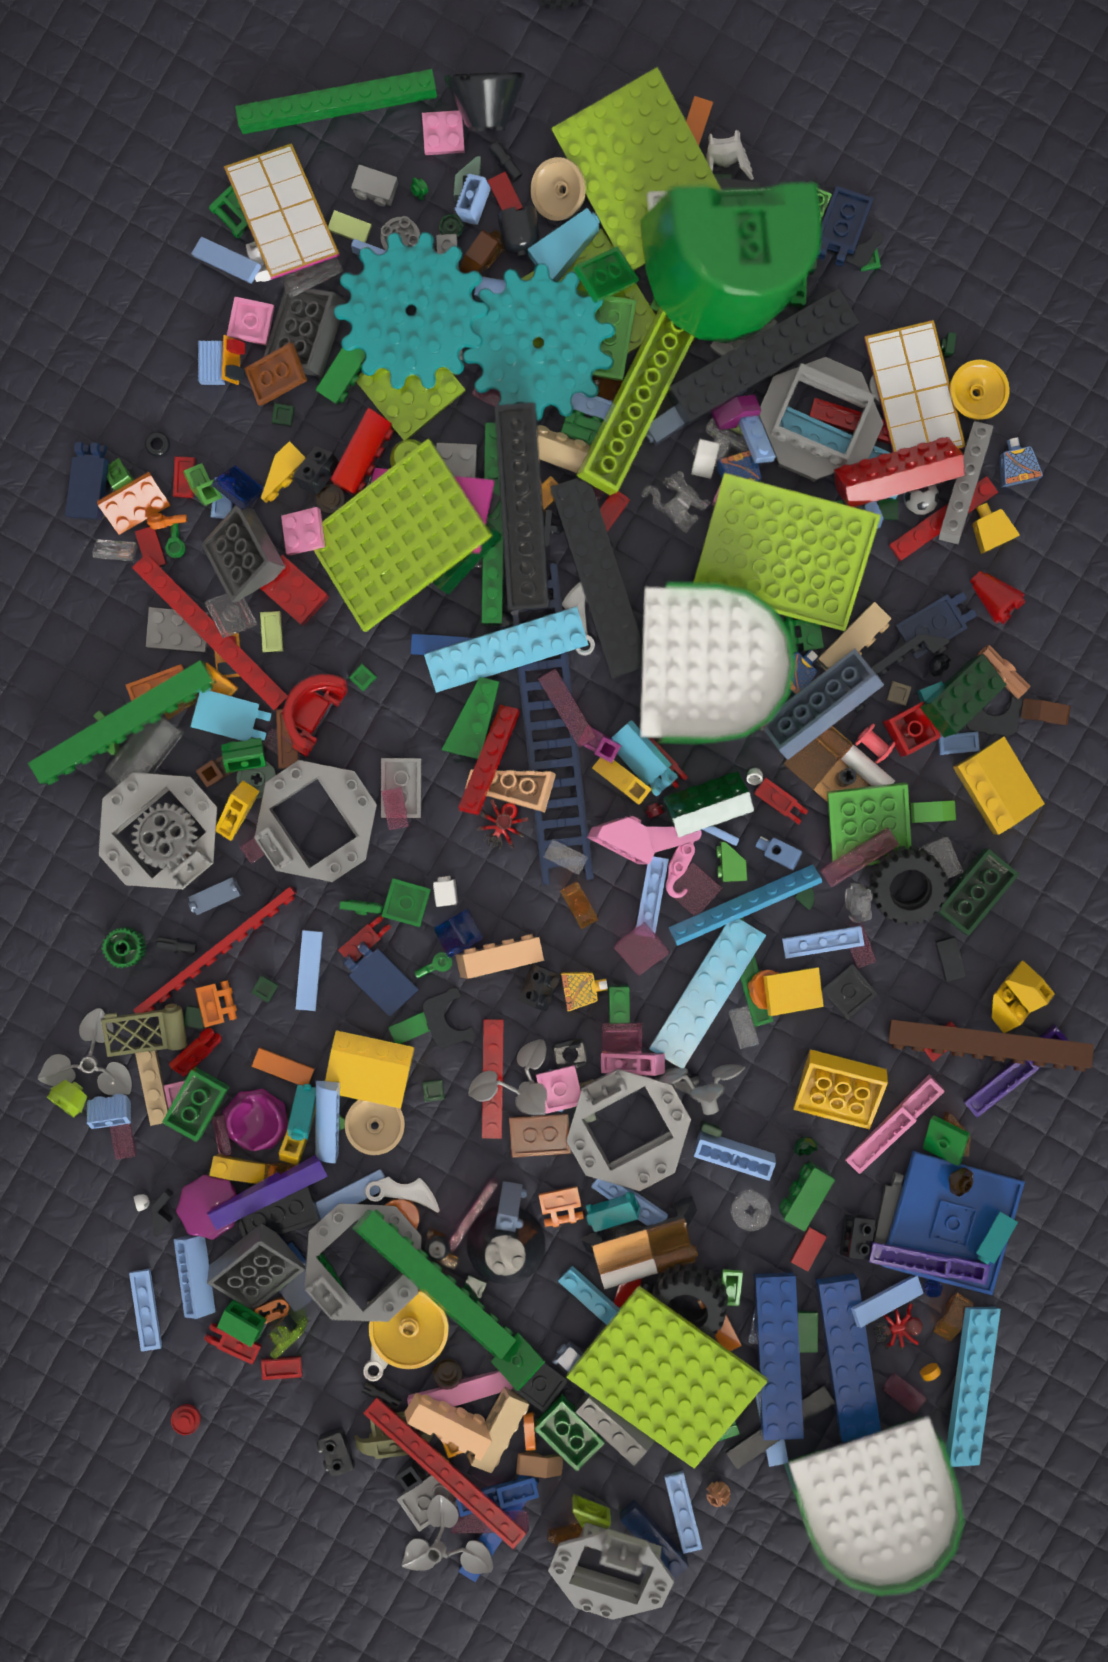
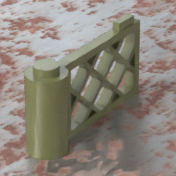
M168 1004L163 1010L117 1016V1013H109L104 1015L105 1018H101L107 1057L162 1049L180 1050L188 1045L182 1008L177 1006V1004ZM158 1016L159 1023L155 1028L146 1023L149 1017ZM129 1020H136L140 1023L135 1031L126 1025ZM115 1022L120 1027L114 1034L107 1029V1023ZM142 1026L152 1031L147 1038L137 1033ZM123 1028L132 1034L127 1041L117 1036ZM155 1033L162 1038V1044H153L149 1040ZM134 1036L143 1041L140 1047H134L129 1044ZM116 1039L123 1046L119 1050H111V1042Z

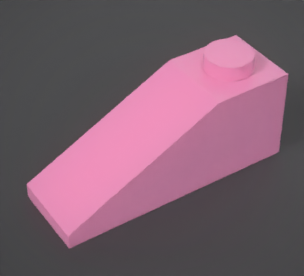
M601 1053V1073H610L618 1068L638 1075L656 1076L664 1074L665 1053Z

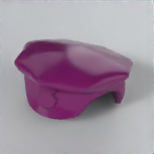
M265 1089L237 1093L222 1111L227 1137L249 1151L272 1149L286 1134L289 1125L285 1104Z
M202 1175L184 1186L176 1213L181 1219L186 1232L190 1235L213 1240L233 1228L235 1222L216 1230L207 1212L237 1196L236 1190L229 1180L209 1175Z

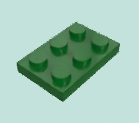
M618 246L583 261L573 268L594 303L633 286L639 281Z

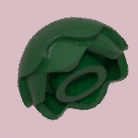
M448 214L441 218L438 228L441 235L456 234L458 238L463 232L464 225L456 214Z
M811 1137L800 1138L794 1145V1153L799 1157L803 1154L811 1155L813 1151L818 1150V1143Z

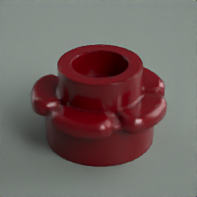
M654 803L647 807L648 811L645 813L648 814L649 819H652L664 813L662 809L664 806Z

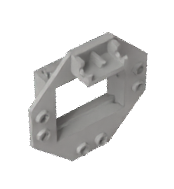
M823 357L805 365L801 363L800 367L773 376L760 406L759 418L778 461V467L785 468L815 482L818 479L834 474V469L840 468L842 465H850L863 459H869L883 422L873 400L875 395L870 393L862 372ZM798 380L864 408L844 454L779 426Z
M298 760L265 783L254 839L276 871L333 882L366 860L377 804L355 771ZM318 779L356 838L311 867L273 811V808Z
M133 772L102 798L99 856L125 885L183 890L214 863L217 806L191 777ZM170 790L204 828L206 833L194 842L195 847H190L192 854H189V858H186V861L180 858L179 866L173 863L172 868L166 866L155 876L118 834Z
M617 1068L582 1087L568 1133L567 1143L586 1176L641 1191L675 1173L691 1118L672 1084ZM645 1086L670 1131L609 1163L584 1118Z
M339 1203L309 1230L305 1290L331 1320L389 1322L418 1294V1287L400 1273L361 1310L316 1258L356 1220L359 1221L367 1210H378L385 1216L383 1220L386 1223L394 1224L399 1229L398 1233L402 1237L407 1236L413 1241L414 1244L412 1246L416 1250L421 1249L422 1236L396 1206Z
M588 1523L584 1524L579 1538L558 1544L548 1569L550 1575L575 1608L610 1619H617L662 1607L674 1583L673 1576L660 1560L662 1546ZM588 1546L602 1551L600 1564L638 1576L642 1570L641 1565H648L640 1585L577 1566L584 1547Z

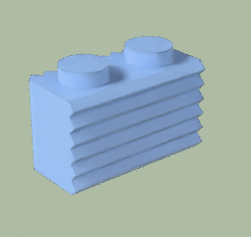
M468 174L455 211L463 222L478 225L491 188L486 178Z
M198 341V381L201 385H225V380L221 379L223 341Z
M114 1094L111 1098L98 1096L87 1101V1124L91 1129L131 1123V1101L127 1095Z

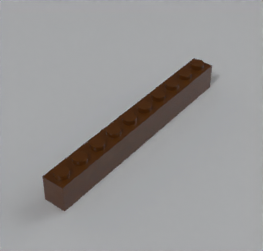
M890 1020L887 1044H892V1048L896 1049L912 1046V1051L924 1052V1048L932 1049V1053L944 1054L945 1050L952 1051L953 1056L964 1057V1053L972 1054V1058L984 1059L986 1055L992 1056L994 1061L1004 1062L1005 1058L1013 1059L1012 1063L1025 1064V1060L1033 1061L1035 1066L1045 1067V1063H1051L1053 1068L1065 1069L1067 1065L1074 1066L1073 1070L1086 1072V1068H1092L1094 1044L898 1020Z

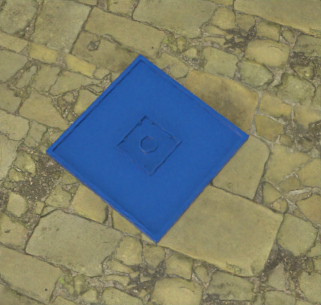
M912 1151L886 1244L979 1260L976 1250L997 1213L1001 1211L1015 1219L1025 1181L964 1164L956 1166L942 1158ZM965 1167L973 1172V1186L969 1192L957 1197L950 1192L949 1176L952 1172ZM1007 1243L995 1264L989 1262L990 1269L986 1285L951 1277L943 1278L884 1265L881 1266L993 1295Z

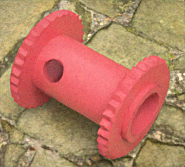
M871 724L857 737L855 745L857 746L862 742L878 756L875 761L878 764L892 752L895 742L888 745L872 731L875 725Z

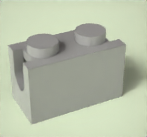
M359 165L351 188L354 189L353 194L361 200L370 199L379 206H391L398 187V180L395 176Z

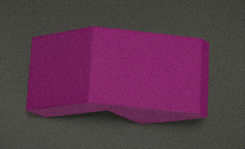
M755 395L737 396L715 410L712 416L718 430L737 428L741 417L759 416L761 408Z
M589 725L586 726L578 741L579 744L594 751L595 755L610 763L613 762L621 747L619 743Z

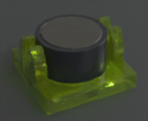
M286 1314L267 1333L266 1336L274 1343L270 1352L274 1359H277L304 1333L308 1324L305 1316L296 1323L289 1314Z

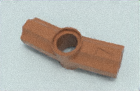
M987 645L978 652L977 656L983 654L1007 684L1005 687L1017 699L1031 687L1016 672L1015 667L1009 661L1003 659L990 645Z

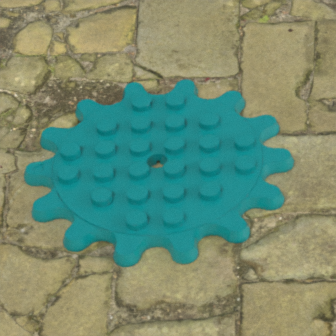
M428 232L421 233L418 242L412 247L404 245L398 233H391L387 237L388 248L384 254H376L368 247L362 248L359 252V258L364 265L363 271L358 275L344 273L340 277L341 285L350 291L351 298L348 303L337 305L334 308V315L339 320L350 322L352 327L351 332L342 339L341 344L346 351L362 349L365 352L366 358L361 367L365 375L371 376L378 369L385 368L390 372V384L395 389L402 388L409 375L418 376L422 386L431 389L436 384L435 373L439 368L446 367L455 375L463 371L464 364L459 357V352L462 348L479 349L483 344L482 337L472 329L473 321L486 317L489 312V306L486 303L477 302L472 298V290L480 285L482 276L477 271L469 273L459 271L458 261L462 257V251L459 247L451 246L442 254L435 252L433 249V236ZM410 305H414L417 308L414 316L406 314L405 309Z
M544 263L536 265L534 275L530 280H522L514 269H508L503 276L505 289L501 293H494L488 288H483L478 293L479 300L489 306L488 315L484 318L475 319L472 324L473 331L482 337L483 344L479 349L468 348L462 354L465 363H476L482 367L483 372L481 377L475 382V389L479 393H485L490 389L498 390L501 395L498 405L536 403L538 422L543 417L544 409L549 405L555 406L562 416H570L573 413L572 397L576 393H583L589 398L597 396L599 389L592 380L593 372L597 369L608 370L612 368L613 358L603 353L600 345L604 339L614 335L615 327L610 322L601 323L597 321L595 312L602 305L603 300L594 303L590 295L587 297L580 296L577 293L580 279L575 272H569L562 281L555 282L550 278L549 267ZM537 337L544 340L543 347L539 349L533 346V340Z

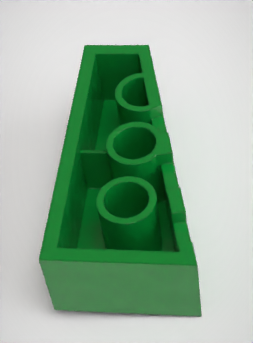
M482 677L478 679L442 751L474 759L479 758L491 722L500 685L498 681Z

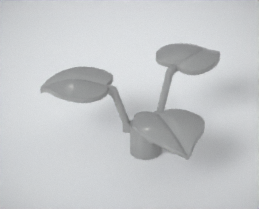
M101 1008L88 1013L80 1024V1037L84 1041H92L89 1054L82 1058L80 1065H71L70 1059L65 1055H52L44 1063L38 1076L39 1081L50 1086H55L64 1079L72 1083L76 1077L75 1071L72 1068L81 1069L85 1073H91L95 1070L103 1072L97 1079L98 1087L103 1093L108 1095H128L131 1093V1076L123 1064L111 1062L104 1069L97 1066V1059L93 1056L95 1041L98 1043L105 1042L101 1018H105V1012ZM107 1023V1029L113 1032V1023Z
M542 1039L532 1041L524 1045L518 1052L517 1063L521 1067H525L529 1080L528 1082L521 1083L519 1089L502 1081H497L498 1075L496 1072L485 1071L479 1074L471 1083L468 1092L469 1096L477 1101H488L497 1093V1085H501L518 1094L516 1106L520 1111L533 1115L546 1114L547 1090L542 1084L534 1083L529 1072V1068L533 1070L538 1069L544 1062L546 1056L545 1041Z
M737 1064L721 1065L711 1073L715 1077L714 1083L696 1088L688 1075H686L688 1073L686 1068H669L665 1070L664 1074L657 1075L655 1080L674 1084L685 1079L692 1089L690 1092L691 1097L701 1102L705 1115H711L719 1111L716 1098L724 1091V1086L718 1084V1081L720 1079L728 1080L737 1076L745 1069V1066Z
M442 1494L436 1495L428 1506L427 1518L433 1527L440 1526L439 1534L431 1547L424 1539L415 1538L411 1540L406 1547L402 1567L417 1571L429 1570L443 1557L448 1558L450 1555L463 1552L460 1561L466 1571L473 1574L491 1573L493 1570L491 1553L480 1541L470 1540L466 1545V1549L462 1547L446 1552V1545L440 1542L444 1527L451 1528L457 1523L459 1513L451 1500Z

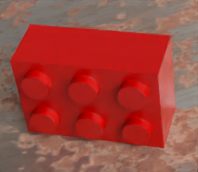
M281 555L280 557L286 567L273 581L260 589L297 622L305 626L329 599V596L285 556Z

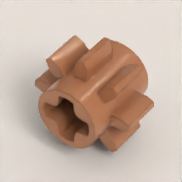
M716 1481L715 1484L712 1482L707 1487V1500L711 1505L715 1507L726 1506L731 1500L729 1497L731 1495L730 1488L724 1482Z

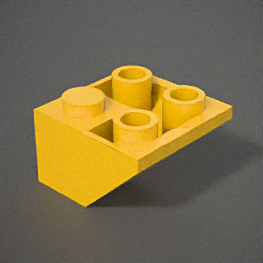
M1024 961L1017 965L1005 981L1009 989L1014 992L1029 1013L1047 1005L1055 994L1043 978Z
M1004 981L993 996L992 1019L1001 1031L1006 1033L1022 1025L1030 1013Z

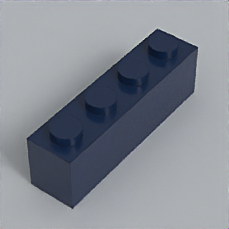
M635 1499L620 1511L621 1522L635 1538L662 1546L660 1560L674 1579L689 1567L685 1554Z

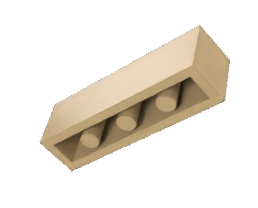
M539 425L540 459L577 473L590 445L586 444L583 440H574L564 433H556L550 431L545 426Z
M873 602L816 661L827 671L853 649H856L862 655L860 650L864 646L868 648L876 640L874 636L878 632L882 634L890 626L888 622L892 618Z
M505 1387L501 1391L485 1421L492 1442L481 1461L474 1458V1453L468 1452L467 1457L471 1466L490 1473L498 1466L503 1451L508 1448L513 1433L517 1431L522 1416L528 1411V1401L517 1392Z

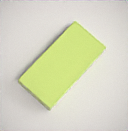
M335 210L328 225L330 232L366 243L372 225Z
M260 612L263 652L283 651L281 612Z

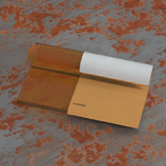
M833 726L784 763L788 769L826 801L827 791L894 784L895 782L891 776ZM845 768L853 769L856 772L855 782L846 787L837 785L835 775Z
M685 1218L592 1246L604 1290L663 1272L669 1267L674 1268L676 1264L682 1263L683 1266L686 1263L695 1262V1257H698L695 1245L691 1246Z

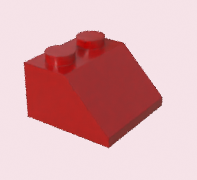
M924 702L914 705L882 722L892 742H895V748L900 757L908 756L941 738L937 728L920 708Z

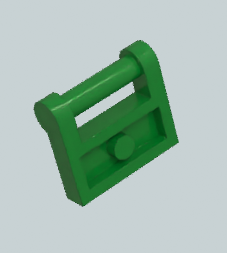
M229 186L209 206V210L216 214L232 230L235 238H239L249 226L232 186ZM224 203L242 221L239 225L221 208Z

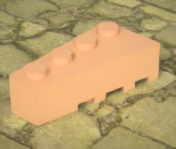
M470 770V774H469V777H468V780H467L466 787H467V785H468V782H469V780H470V777H471V775H472L473 770ZM496 771L487 796L545 813L556 774L553 772Z
M533 934L521 936L519 941L508 939L502 941L500 945L495 946V943L483 945L482 949L476 950L474 947L465 949L463 953L455 954L460 977L467 979L544 961L539 937H533Z
M415 1393L405 1411L407 1424L429 1435L435 1433L440 1441L446 1444L449 1441L459 1446L458 1450L464 1453L468 1450L474 1453V1458L480 1461L492 1442L483 1416L471 1414L461 1407L455 1408L445 1401L439 1402L432 1399L429 1395Z

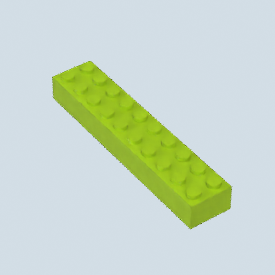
M661 307L576 476L609 495L618 492L694 338L688 332L674 325Z

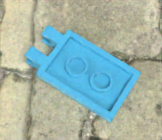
M201 691L191 727L241 741L248 740L251 737L265 740L266 732L255 730L253 727L256 718L270 721L271 713L258 710L259 704L213 691L205 693Z
M632 720L611 738L621 745L617 754L644 784L651 785V791L655 796L659 795L678 778L676 773L669 768L672 764L647 737H641V730Z

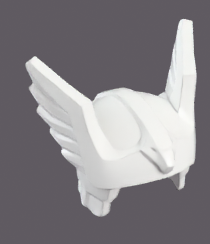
M735 130V136L726 139H716L712 137V134H709L706 161L711 171H713L714 164L727 168L739 161L740 168L749 179H754L752 175L753 170L745 149L741 144L740 132Z

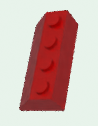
M370 408L367 409L331 478L334 485L353 496H356L365 489L366 483L364 482L367 476L373 474L376 459L381 458L385 450L383 446L386 440L390 441L394 433L392 423Z

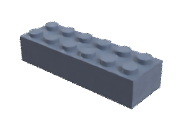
M853 649L784 703L772 720L764 724L762 728L778 750L787 759H790L884 686V684L857 650Z

